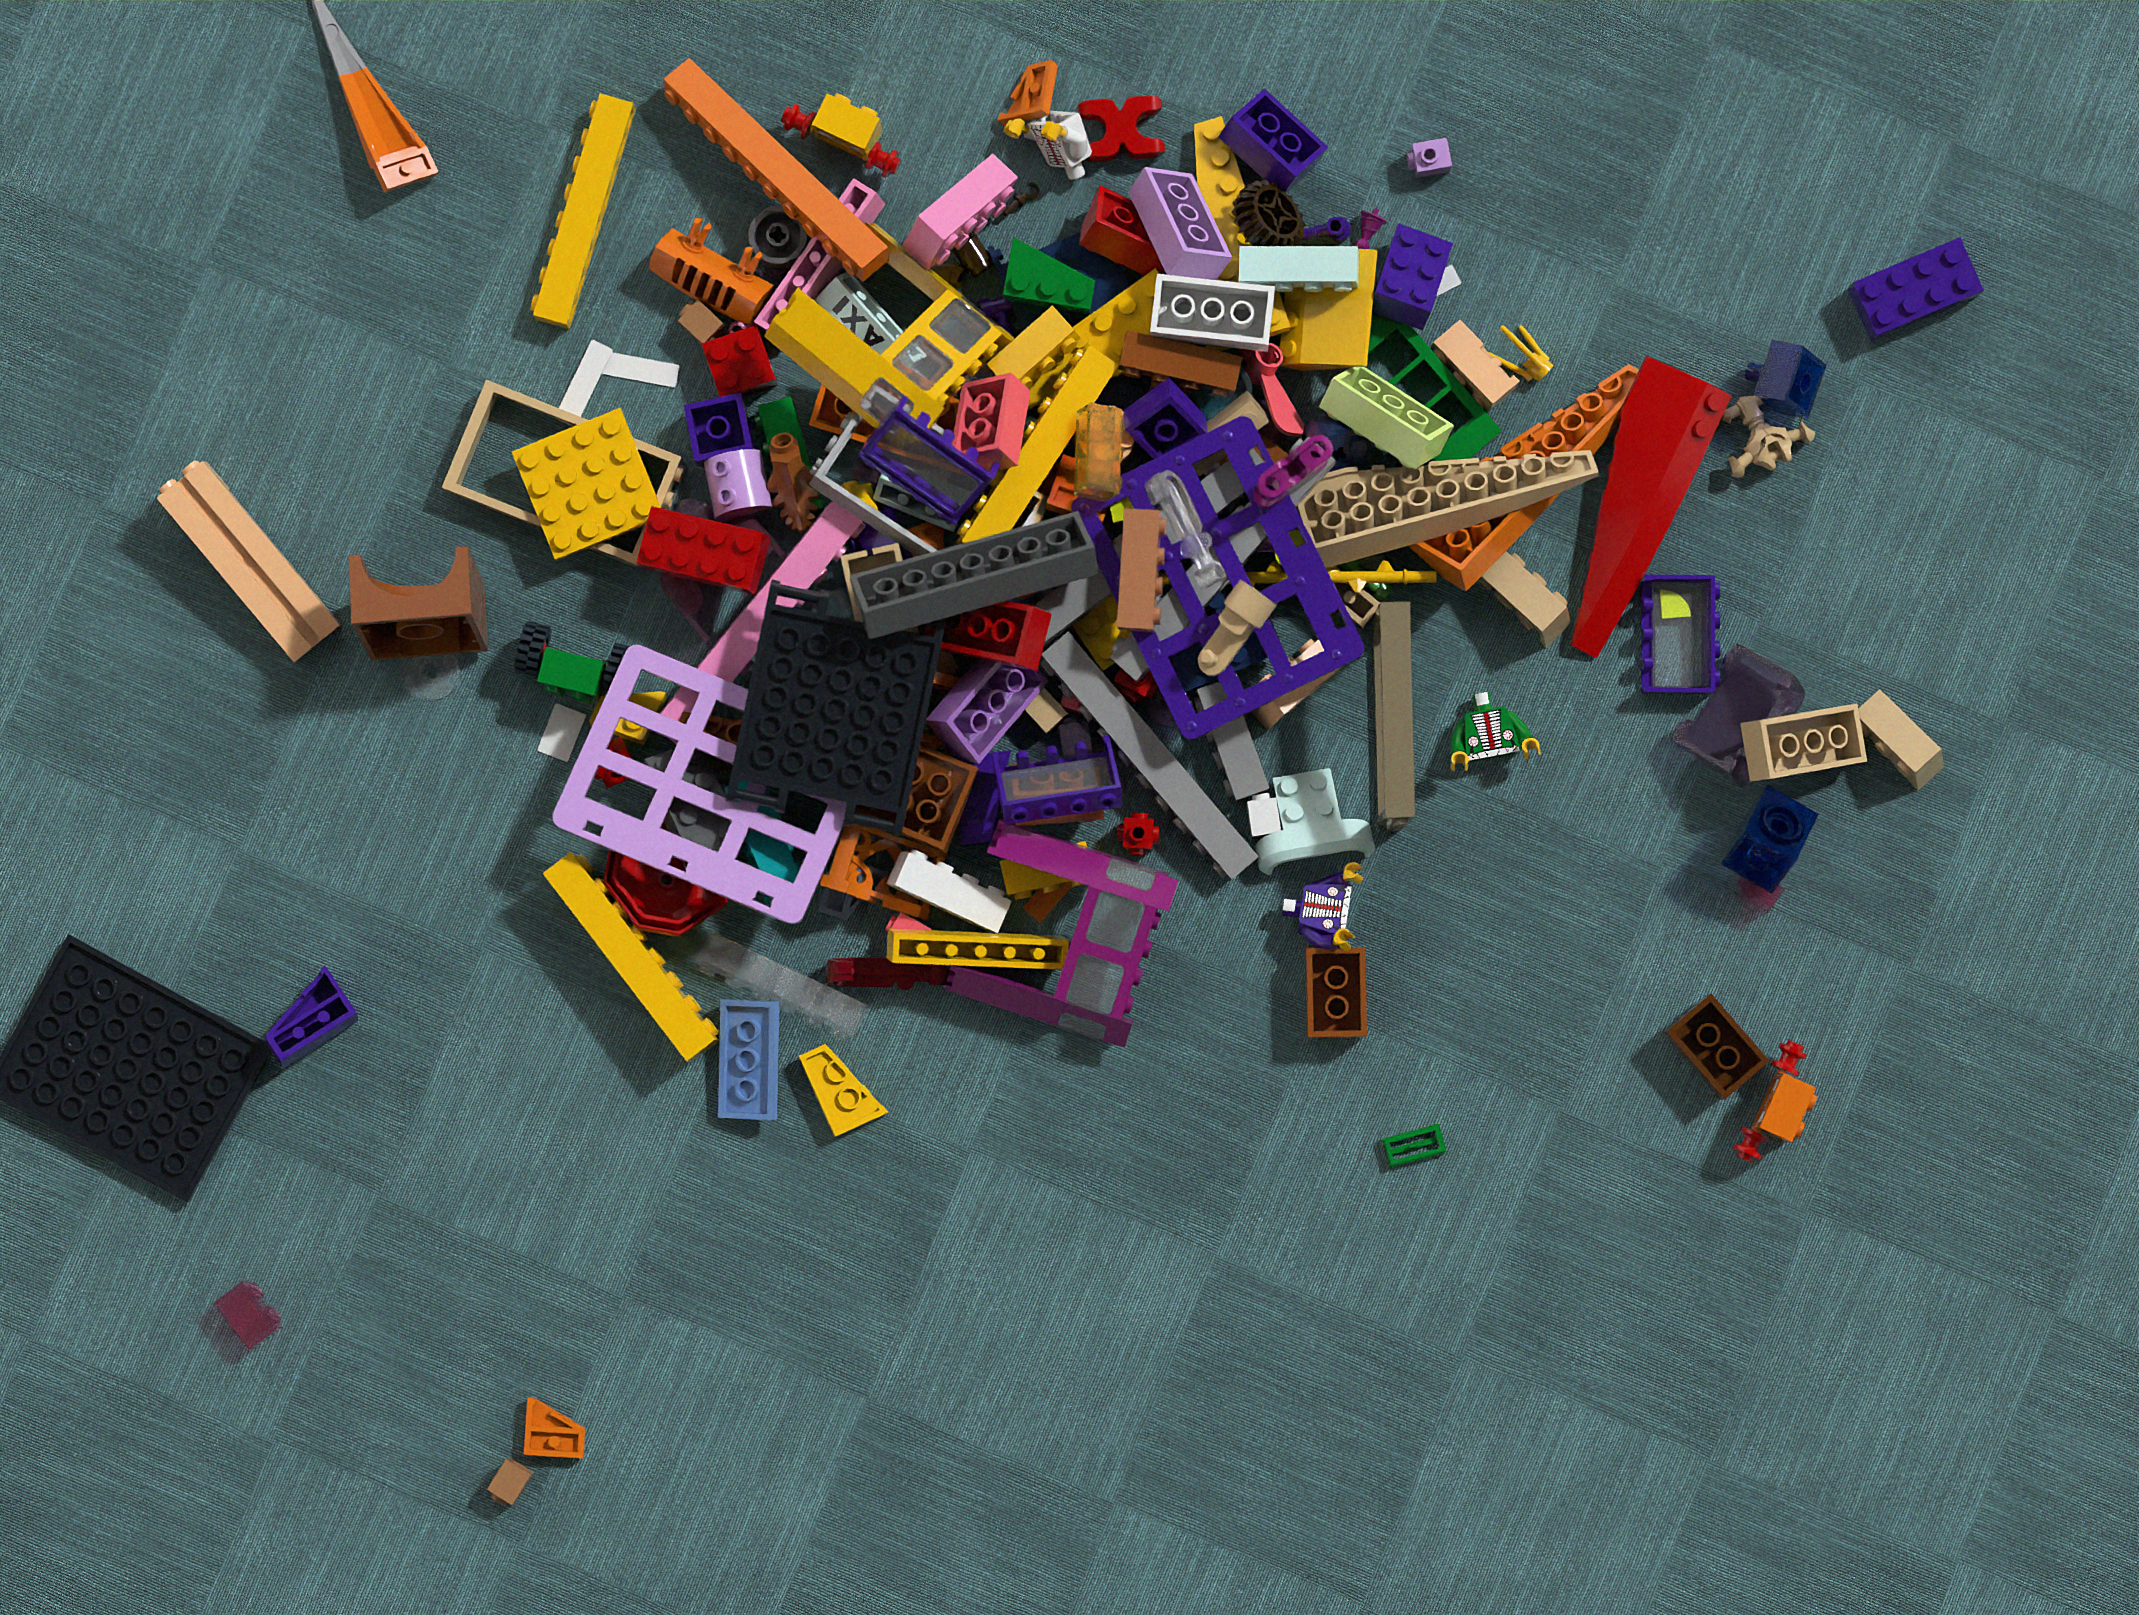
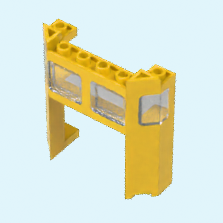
M866 222L865 225L888 246L889 260L887 263L931 298L934 303L880 355L800 288H797L786 308L784 307L773 318L764 337L874 428L878 427L899 399L905 395L908 397L903 411L915 419L921 412L927 413L931 418L927 428L931 429L944 410L943 406L949 399L948 394L951 391L956 394L966 382L964 378L967 375L973 377L982 365L991 358H994L1015 338L932 269L926 270L899 242L873 222L871 225ZM896 423L884 435L900 449L908 441L914 443L916 440L919 441V439Z

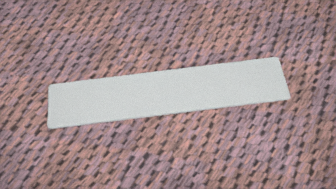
M591 340L559 409L581 417L613 351L611 348Z
M612 352L601 374L675 388L680 366Z

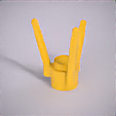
M1502 325L1500 330L1528 357L1523 364L1526 370L1499 356L1488 353L1492 358L1497 357L1502 362V366L1521 375L1528 382L1532 378L1539 382L1554 366L1548 361L1550 358L1540 349L1522 325L1518 327V330L1534 350V353Z

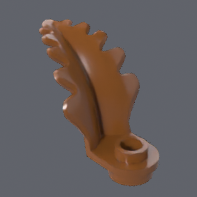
M779 433L771 439L769 446L773 471L766 488L771 493H778L773 501V506L775 508L784 507L780 513V518H787L785 521L786 526L792 525L791 530L805 533L807 528L812 526V523L809 521L816 519L815 515L810 512H817L818 510L817 505L809 501L817 499L819 493L809 487V483L814 476L809 473L811 469L802 463L798 441L789 433Z

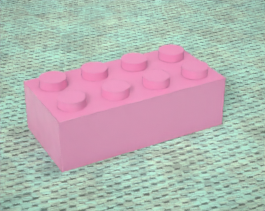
M991 154L917 217L902 247L926 270L930 269L935 263L941 265L950 256V251L954 247L959 250L970 238L968 235L972 232L978 234L988 223V218L991 216L997 218L1006 208L1004 203L1015 192L1012 187L1018 177L994 154Z

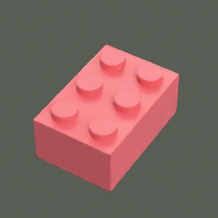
M1013 373L964 383L961 388L954 428L955 438L952 446L963 454L969 447L976 448L979 452L976 463L989 471L995 461L1000 463L998 470L1018 466L1030 390Z

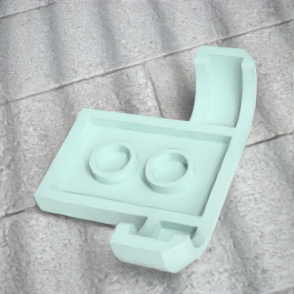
M1330 768L1272 778L1282 830L1266 835L1256 843L1255 851L1258 855L1257 861L1260 871L1271 875L1274 867L1288 861L1351 850L1361 851L1365 857H1369L1375 850L1371 826L1368 822L1360 819L1341 820Z

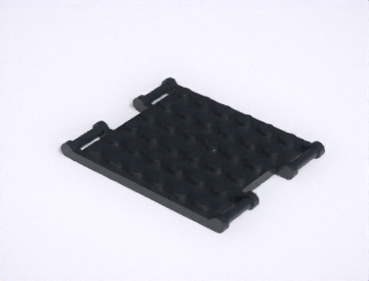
M772 579L726 802L735 803L736 800L776 809L775 812L785 813L789 790L847 802L843 826L852 827V825L881 830L893 833L892 836L901 838L947 617L920 625L935 628L934 637L900 630L869 639L863 622L826 615L830 591L821 590V592L801 589L780 584L781 581ZM781 596L818 604L817 612L777 605V597ZM739 780L780 788L779 795L775 797L738 789ZM856 804L896 812V820L891 821L855 813Z

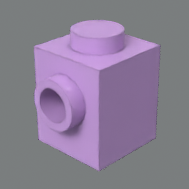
M1447 138L1412 144L1411 153H1407V163L1409 170H1414L1416 178L1450 172L1452 163Z

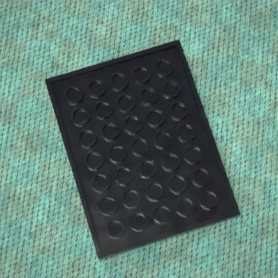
M68 934L0 1055V1100L183 1201L190 1202L272 1052L263 1039Z

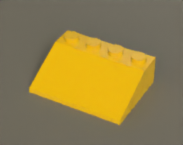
M1358 249L1359 288H1352L1350 292L1334 291V288H1322L1320 292H1307L1304 290V287H1293V291L1285 292L1284 309L1290 324V331L1281 333L1280 350L1283 355L1281 366L1299 371L1367 367L1377 250Z

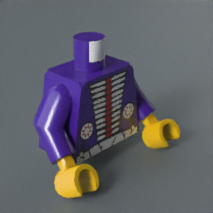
M1350 862L1345 866L1344 870L1314 881L1310 885H1305L1302 900L1284 898L1282 916L1299 918L1298 933L1315 948L1336 949L1341 947L1344 951H1349L1351 945L1346 940L1354 939V935L1346 929L1352 885L1349 883L1350 880L1356 884H1360L1363 881L1361 875L1355 874L1356 871L1362 870L1363 867L1356 862Z

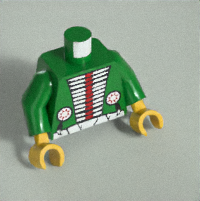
M1489 692L1472 695L1475 712L1464 714L1463 719L1456 722L1449 740L1451 751L1450 769L1452 771H1455L1456 763L1463 764L1465 767L1464 771H1467L1469 762L1517 754L1522 750L1525 759H1529L1528 750L1535 749L1538 755L1541 754L1538 740L1532 737L1527 725L1513 711H1507L1505 706L1492 708Z

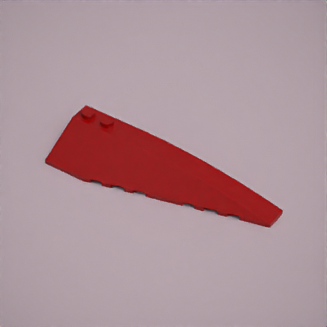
M1645 356L1620 410V426L1618 433H1615L1613 446H1615L1612 463H1609L1608 482L1606 489L1603 490L1593 536L1595 543L1593 552H1590L1589 571L1587 580L1583 583V599L1581 608H1578L1570 644V646L1593 658L1598 657L1656 554L1731 398V395L1712 384L1648 356Z

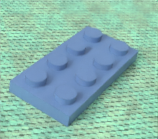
M720 1000L718 1118L777 1120L779 1001Z

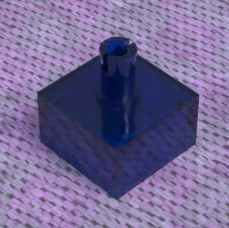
M1772 340L1764 365L1750 362L1747 368L1753 369V371L1745 370V378L1748 381L1758 382L1753 395L1777 413L1808 419L1827 365L1802 345Z

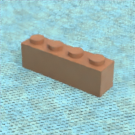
M1124 508L1117 615L1118 630L1155 632V625H1160L1161 607H1156L1157 595H1162L1163 578L1158 577L1159 566H1164L1165 548H1160V537L1166 536L1167 519L1162 518L1160 510Z

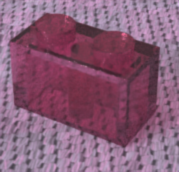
M246 1280L240 1282L215 1301L214 1304L248 1350H252L283 1327L279 1323L282 1319L273 1306L267 1307L261 1299L264 1294L255 1282L250 1284Z

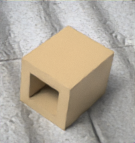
M1045 688L1039 692L1024 710L1046 735L1068 716L1066 710Z

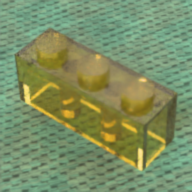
M1090 402L1077 411L1075 496L1106 502L1119 494L1122 487V477L1120 476V463L1123 458L1121 435L1124 430L1122 409Z

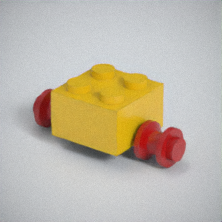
M827 93L817 113L812 111L809 115L800 112V105L796 103L792 108L787 106L781 118V122L784 123L783 130L787 132L792 128L799 130L800 138L804 140L810 133L813 134L814 132L816 138L866 161V169L870 170L874 166L882 169V176L885 178L889 174L895 175L901 163V159L897 158L898 151L893 150L887 153L881 150V143L877 141L882 133L880 118L877 117L878 113L866 106H862L861 109L850 104V99L838 93L835 96Z

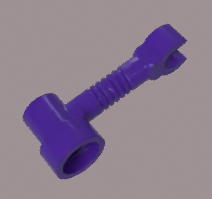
M1332 217L1328 220L1327 224L1303 228L1305 235L1301 241L1309 238L1330 236L1334 241L1342 242L1349 238L1351 226L1342 217ZM1336 224H1341V228L1338 231H1333Z
M1003 296L979 300L980 314L989 321L997 320L998 325L1015 338L1007 313L1012 311L1010 301L1003 300Z

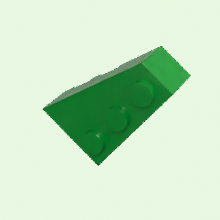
M1013 237L1003 300L1048 308L1053 305L1055 309L1090 315L1095 280Z

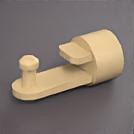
M1241 579L1224 601V604L1227 606L1218 617L1221 623L1198 656L1200 669L1211 676L1219 675L1225 671L1255 627L1260 629L1277 606Z

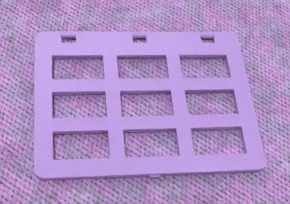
M630 646L623 656L553 812L554 824L564 831L788 924L799 923L806 913L843 828L847 802L805 794L828 804L817 832L813 835L758 812L759 805L740 802V804L726 802V798L683 781L682 778L695 749L733 764L737 746L703 731L717 701L744 712L748 689L644 646ZM642 670L699 694L686 724L628 701ZM620 718L678 742L665 772L607 749ZM599 766L656 790L643 821L585 797ZM749 782L746 790L765 794L768 786ZM674 797L732 821L719 852L660 829ZM588 821L603 827L600 837L583 830ZM749 828L807 852L794 884L735 860ZM672 857L688 863L686 872L668 865ZM757 892L773 898L771 907L754 901Z

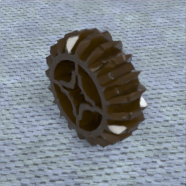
M1266 179L1252 182L1239 191L1233 202L1234 209L1231 213L1236 217L1233 223L1239 226L1240 230L1238 233L1243 234L1245 243L1249 242L1252 246H1298L1305 235L1303 228L1306 225L1301 220L1304 214L1298 211L1299 204L1294 203L1292 195L1286 194L1284 189H1279L1275 181L1269 183Z

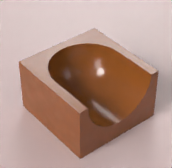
M468 546L456 547L455 560L448 575L440 584L427 586H399L378 581L371 576L361 555L349 556L351 624L371 661L488 651L485 584Z

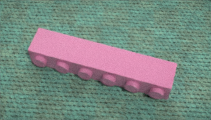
M854 178L839 198V201L864 224L868 222L872 225L885 206L877 192ZM816 237L812 238L754 322L766 333L773 318L784 307L786 308L797 288H800L815 301L819 294L836 277L843 266L842 262L836 256L831 257L827 254L822 243Z

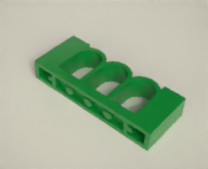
M1372 312L1368 357L1395 333L1417 357L1387 382L1396 387L1423 364L1443 387L1424 406L1431 410L1445 397L1450 395L1470 418L1466 424L1447 439L1441 453L1429 461L1474 458L1501 434L1502 430L1411 326Z

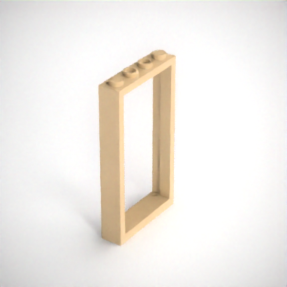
M486 380L442 488L448 493L543 530L536 515L461 486L497 396L574 426L588 420ZM633 438L638 451L669 463L656 494L661 508L669 510L675 493L671 491L675 482L680 483L686 466L682 465L684 460L681 456ZM646 525L643 526L633 553L604 542L589 549L640 568L641 566L636 561Z

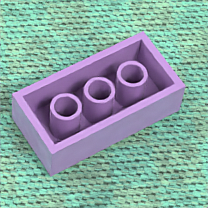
M1144 167L1128 193L1166 274L1217 280L1232 256L1193 174Z

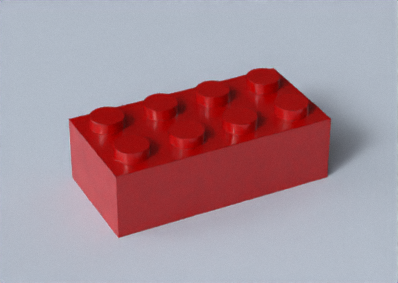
M651 506L636 563L644 569L756 596L770 538L763 532Z
M1002 601L969 612L949 616L946 620L940 651L1037 671L1052 613L1030 605ZM926 627L924 635L934 637L935 628Z

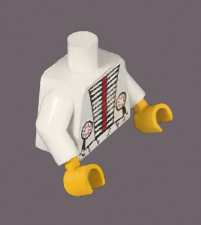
M1050 111L1049 116L1037 118L1027 124V126L1022 119L1008 121L1004 129L1006 135L1018 139L1021 133H1024L1025 138L1036 141L1047 163L1054 167H1064L1069 180L1077 179L1085 174L1081 161L1089 157L1092 151L1079 113Z

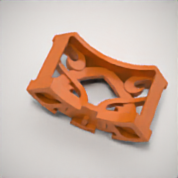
M852 825V827L844 826L829 875L823 874L820 885L876 905L877 899L881 900V906L927 921L930 913V904L920 901L918 905L917 898L898 889L895 894H891L889 885H887L890 876L882 879L877 884L875 890H872V874L863 861L872 854L886 849L896 863L900 852H902L896 844L911 848L907 851L909 853L914 849L934 859L932 863L934 865L938 861L944 863L947 853L924 844L892 836V834L881 830ZM859 835H861V841L858 844ZM870 835L881 839L871 843ZM857 867L863 873V878L860 882H857V876L861 874V872L856 870Z

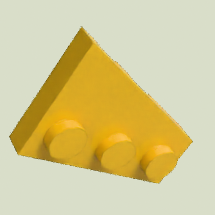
M826 1044L798 1056L834 1137L889 1113Z

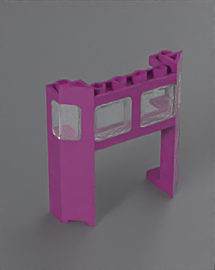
M1000 819L987 853L1089 886L1055 994H1051L968 966L951 965L945 990L1125 1048L1134 1021L1122 1017L1123 1013L1130 1014L1134 997L1129 996L1132 985L1139 986L1143 974V969L1138 967L1141 957L1148 958L1153 943L1147 939L1151 929L1157 930L1162 913L1156 912L1157 908L1169 911L1179 880L1168 877L1169 873L1024 826H1016V824L1005 825L1004 820Z

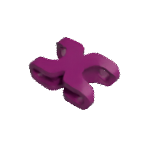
M1323 435L1312 436L1293 450L1286 458L1281 459L1262 473L1253 490L1255 503L1261 508L1270 509L1288 497L1300 485L1305 484L1320 473L1333 453L1331 441ZM1311 454H1316L1319 458H1314ZM1266 486H1272L1275 490H1269Z

